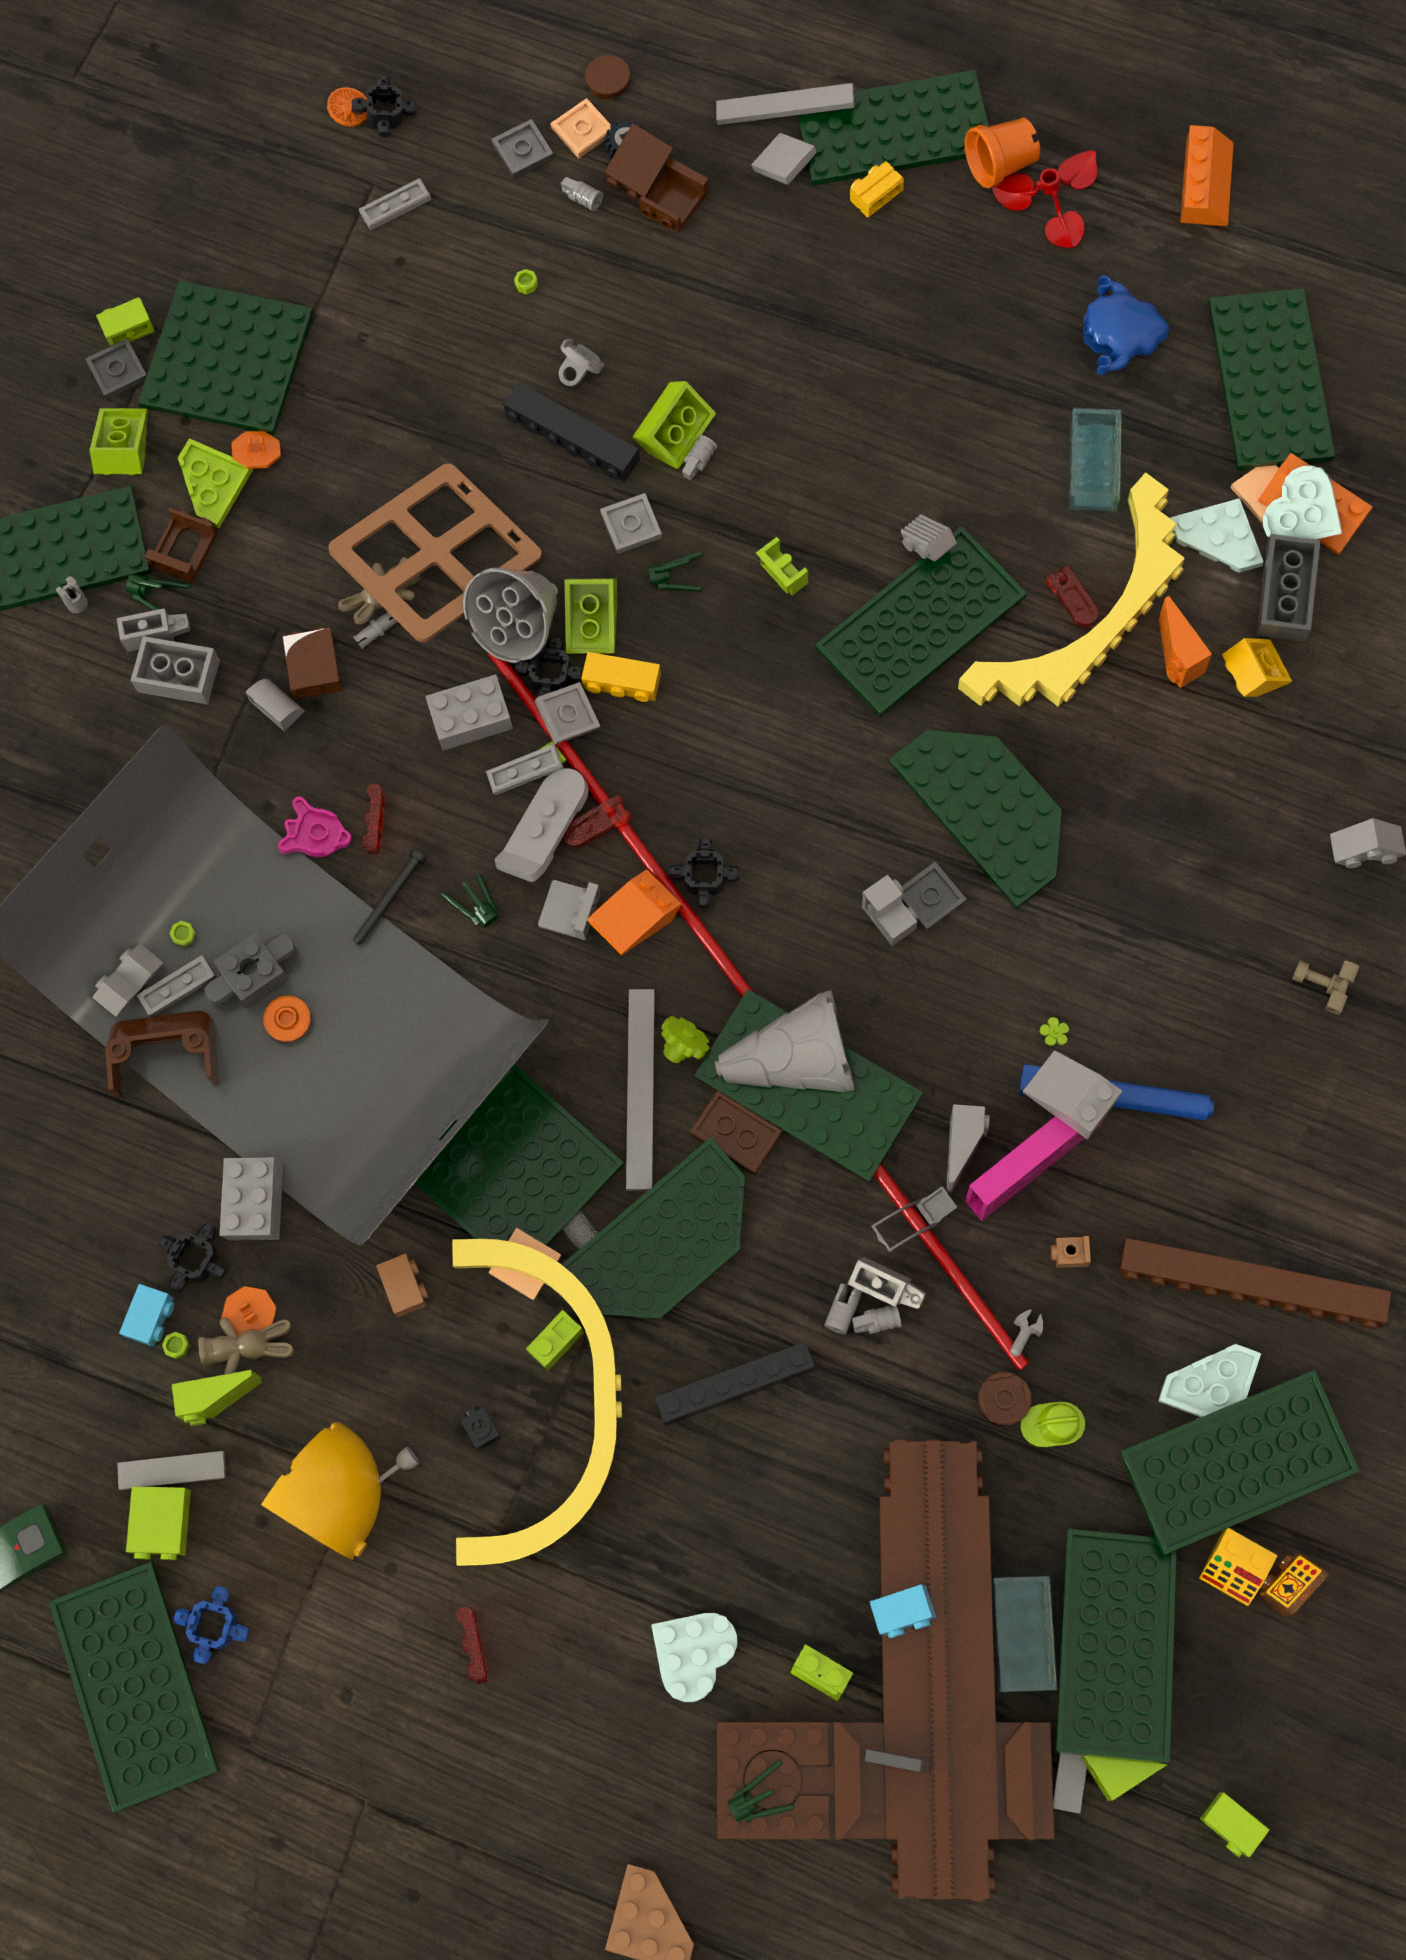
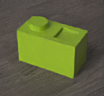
M140 297L117 307L106 309L96 315L110 346L125 339L132 342L155 332Z
M562 1310L526 1350L549 1371L584 1334L582 1327Z
M1224 1792L1218 1793L1200 1818L1201 1821L1228 1842L1226 1848L1239 1858L1242 1854L1250 1857L1269 1831L1266 1826Z

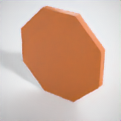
M247 431L231 442L232 458L248 469L268 468L281 457L279 440L267 432Z
M244 1286L226 1298L221 1319L224 1317L228 1318L239 1336L247 1330H262L272 1325L277 1307L266 1290Z

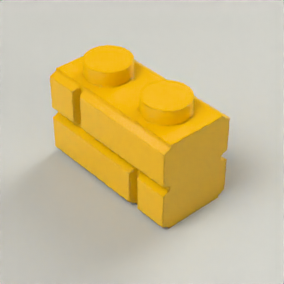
M887 161L880 166L875 165L864 179H857L851 185L850 200L869 218L903 191L904 179L897 171H894V168Z

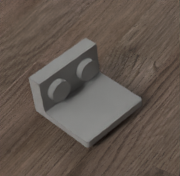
M553 880L538 926L586 940L591 926L587 919L596 911L601 896L599 885L589 882L587 889Z

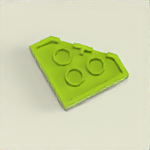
M189 438L178 456V460L198 519L204 517L210 520L214 527L220 528L253 469H248L235 461L231 456Z

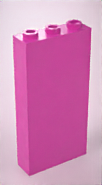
M1055 1116L969 1186L965 1202L979 1219L983 1221L1085 1138Z

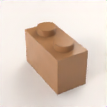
M406 1254L376 1265L392 1310L398 1318L427 1306L425 1299L429 1296L424 1283H418L416 1274L420 1272L415 1259L410 1260Z

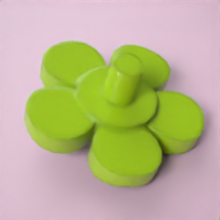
M1054 1017L1048 1019L1047 1025L1044 1024L1040 1027V1034L1047 1036L1045 1043L1049 1046H1053L1055 1043L1064 1045L1067 1042V1037L1064 1034L1069 1031V1027L1066 1023H1061L1058 1026L1059 1021Z

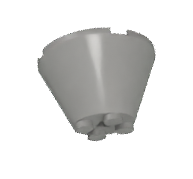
M489 568L475 575L465 589L463 597L465 620L469 619L474 631L471 634L475 640L492 656L512 663L531 659L543 649L547 641L557 605L558 589L556 585L550 583L544 576L533 571Z

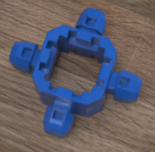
M217 1586L211 1597L213 1598L212 1603L201 1601L194 1605L192 1611L186 1609L176 1610L174 1621L187 1627L185 1633L189 1641L199 1644V1647L195 1648L194 1662L207 1664L213 1653L210 1652L211 1647L223 1649L230 1645L231 1639L243 1642L247 1641L250 1629L241 1624L236 1625L238 1617L234 1609L224 1607L225 1602L228 1603L230 1591L227 1588ZM206 1609L226 1614L225 1619L227 1620L222 1630L221 1638L219 1637L218 1641L198 1636V1626H200L202 1614L205 1613Z

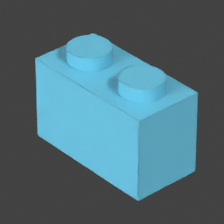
M139 1284L119 1334L155 1347L156 1342H160L163 1337L165 1319L170 1317L174 1309V1298L167 1293Z
M922 1584L870 1601L879 1634L888 1635L889 1639L904 1635V1629L914 1626L915 1630L926 1628L931 1625L930 1620L936 1619L927 1586Z

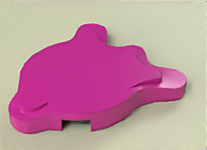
M299 796L293 799L292 806L298 818L285 821L284 825L287 835L278 843L280 853L301 852L313 857H325L338 849L346 848L350 845L351 834L344 829L334 813L310 806L303 797Z

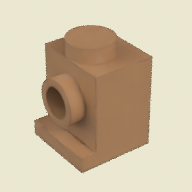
M1089 1236L1056 1238L1055 1245H1051V1260H1056V1268L1088 1267L1091 1262ZM1073 1247L1075 1254H1068L1066 1248Z

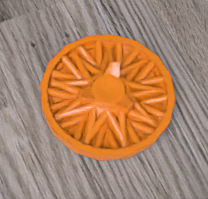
M344 87L331 93L327 102V110L335 122L343 126L354 127L361 125L367 120V112H363V114L352 112V99L363 98V100H367L362 92L354 88Z
M290 995L280 996L266 1007L263 1015L264 1027L275 1040L294 1042L303 1037L308 1031L311 1023V1013L306 1003L301 999Z

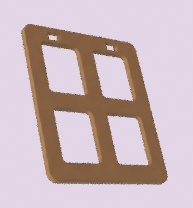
M452 464L440 466L329 543V554L395 620L420 642L430 640L464 615V593L429 618L422 619L396 593L399 588L429 567L436 565L465 592L468 583L474 576L451 552L487 527H491L518 553L499 568L526 571L540 561L542 552L520 528ZM462 484L471 491L467 495L459 488ZM449 486L475 512L440 537L435 538L408 510L441 487ZM389 523H394L421 550L384 576H379L352 549ZM513 532L521 540L515 543L509 535Z

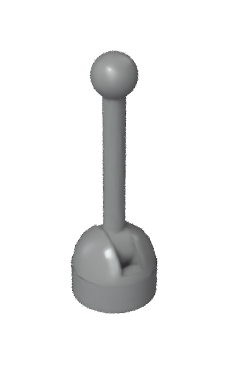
M408 1446L398 1453L396 1465L379 1477V1483L399 1468L410 1470L419 1464L418 1458Z

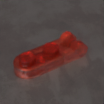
M1068 565L1061 567L1056 574L1051 573L1045 576L1046 584L1053 590L1078 626L1088 628L1096 623L1098 609ZM1063 580L1067 581V584L1063 586L1060 584Z
M371 784L367 788V794L371 802L370 811L366 810L365 824L368 825V833L363 835V849H367L368 854H379L382 840L385 796L378 784Z
M615 796L572 821L563 836L565 842L573 848H580L618 825L630 821L632 816L628 810L624 809V802L621 796ZM614 810L616 815L610 818L608 812Z
M461 1607L457 1611L456 1617L460 1623L464 1624L466 1636L462 1637L464 1652H469L471 1663L467 1664L470 1680H476L477 1685L487 1683L489 1681L476 1614L468 1607Z

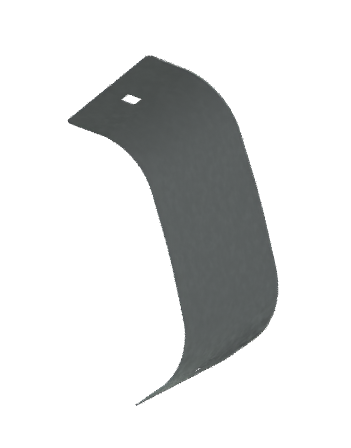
M161 726L0 904V957L106 1047L111 1028L115 1023L150 1017L137 997V994L201 955L205 958L217 978L222 973L213 961L255 932L264 945L280 934L288 935L296 947V952L291 958L279 965L288 980L250 1007L246 1008L237 995L220 1006L214 1005L205 994L206 985L155 1015L162 1016L192 1011H204L210 1015L214 1023L219 1085L214 1086L206 1077L204 1053L192 1054L184 1048L182 1040L132 1047V1055L125 1063L242 1158L274 1157L283 1163L282 1190L345 1239L361 1246L545 1028L549 1019L532 1020L503 1006L472 985L383 916L378 920L363 943L356 944L353 941L354 936L374 909L303 853H280L278 843L283 838L236 798L202 764L170 726ZM100 837L111 850L94 868L83 857V854ZM179 921L190 923L196 932L194 942L186 947L175 945L169 935L172 925ZM141 943L159 958L163 964L152 979L134 996L135 998L115 1017L92 998L98 990L95 985L104 975L109 977L117 970L122 963L119 958L128 948L133 950ZM290 995L306 1003L311 1013V1023L303 1037L294 1042H281L268 1034L264 1027L263 1015L266 1007L273 1000L280 996ZM455 1120H458L454 1124V1126L449 1130V1132L444 1136V1138L442 1140H439V1138L450 1127V1125Z

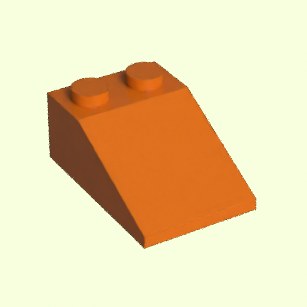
M1170 596L1164 599L1159 616L1166 673L1173 683L1176 682L1179 688H1182L1205 674L1212 653Z
M646 869L627 882L597 909L587 921L623 955L671 923L681 903Z

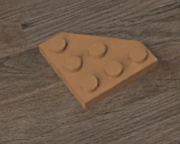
M628 1864L605 1950L638 1960H690L694 1943L665 1892L656 1872Z

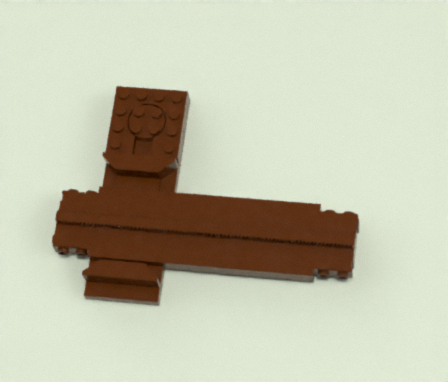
M906 1439L895 1440L894 1442H889V1449H884V1465H889L890 1476H884L885 1492H890V1496H880L881 1598L921 1584L925 1585L928 1589L936 1619L930 1620L931 1625L923 1629L915 1630L914 1626L904 1629L905 1634L899 1637L889 1639L888 1635H882L883 1723L717 1722V1839H897V1845H891L892 1863H897V1874H892V1892H898V1899L915 1897V1899H971L972 1901H984V1899H990L989 1892H994V1875H989L988 1863L994 1862L993 1845H988V1840L1054 1839L1050 1722L996 1723L989 1496H978V1492H983L982 1475H977V1465H982V1449L976 1447V1441L960 1443V1441L939 1440L906 1442ZM866 1749L882 1750L932 1760L930 1772H918L865 1761ZM781 1760L782 1765L747 1794L750 1793L752 1797H755L770 1789L775 1791L773 1795L756 1803L757 1810L753 1812L790 1804L795 1806L794 1810L755 1818L749 1822H746L745 1819L737 1822L731 1813L728 1800L735 1797L734 1792L743 1789L767 1768Z

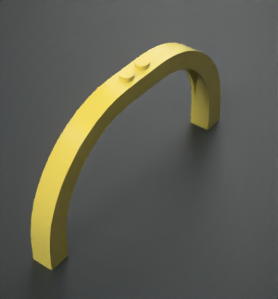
M497 1239L452 1240L454 1268H503L515 1270L542 1281L560 1294L573 1308L583 1324L593 1357L594 1442L588 1466L574 1492L554 1513L527 1529L501 1536L456 1538L457 1566L497 1564L523 1558L553 1544L567 1534L594 1504L608 1477L614 1457L617 1418H622V1402H616V1391H621V1375H616L612 1341L602 1313L583 1284L564 1266L535 1249L514 1242Z

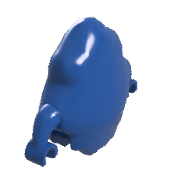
M1104 275L1097 282L1100 285L1097 289L1098 294L1105 295L1109 290H1112L1114 293L1111 296H1099L1094 302L1090 303L1083 322L1084 343L1095 353L1104 354L1097 361L1099 365L1097 373L1099 375H1105L1108 371H1117L1125 368L1129 360L1135 356H1149L1169 334L1167 321L1158 313L1153 304L1139 301L1129 293V290L1124 285L1111 281L1108 276Z

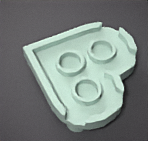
M1313 465L1301 466L1291 471L1282 485V497L1272 501L1263 515V528L1268 537L1271 534L1316 540L1342 533L1333 485L1329 475L1323 468Z
M704 1613L651 1624L665 1689L673 1698L683 1702H696L705 1698L712 1690L716 1681V1668L726 1665L734 1656L737 1648V1634L733 1625L726 1617L716 1613Z

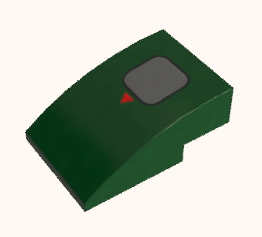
M40 1504L0 1527V1591L47 1568L46 1565L68 1555L47 1505Z

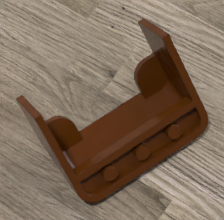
M192 1011L124 1020L115 1023L111 1028L105 1049L108 1090L116 1098H123L120 1064L130 1059L132 1047L182 1040L183 1046L188 1052L192 1054L204 1053L206 1077L214 1086L219 1085L214 1023L210 1015L204 1011Z

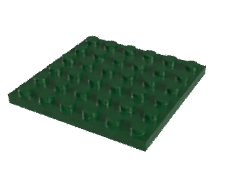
M179 281L138 400L139 407L275 435L314 314L313 308Z
M514 1064L417 1179L415 1184L474 1239L508 1241L515 1229L518 1228L548 1246L621 1169L624 1162ZM455 1120L450 1125V1127L444 1132V1134L439 1138V1140H442L444 1138V1136L449 1132V1130L454 1126V1124L458 1120Z

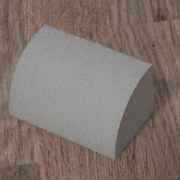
M262 679L256 682L245 692L250 702L284 732L305 712L269 679Z

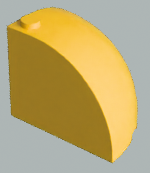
M335 1422L330 1427L332 1430L324 1428L302 1449L292 1461V1471L290 1474L281 1475L261 1505L334 1551L353 1560L355 1556L359 1557L366 1548L367 1543L364 1541L373 1528L380 1506L381 1485L379 1483L377 1465L366 1444L350 1428L340 1422Z

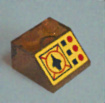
M1300 1553L1295 1554L1293 1557L1288 1554L1278 1565L1281 1570L1275 1577L1270 1574L1261 1586L1263 1590L1258 1595L1282 1618L1292 1616L1330 1574Z

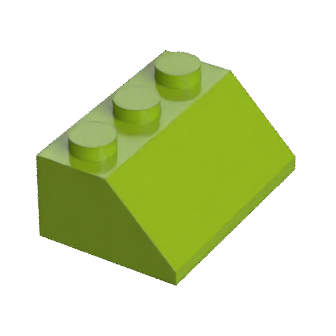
M687 381L670 382L632 438L651 456L675 469H679L698 437L702 435L716 413Z

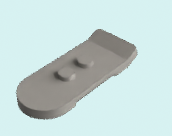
M568 768L560 769L551 773L543 781L504 850L495 858L498 870L529 882L536 881L546 871L553 859V853L576 813L582 809L588 797V784L579 772Z

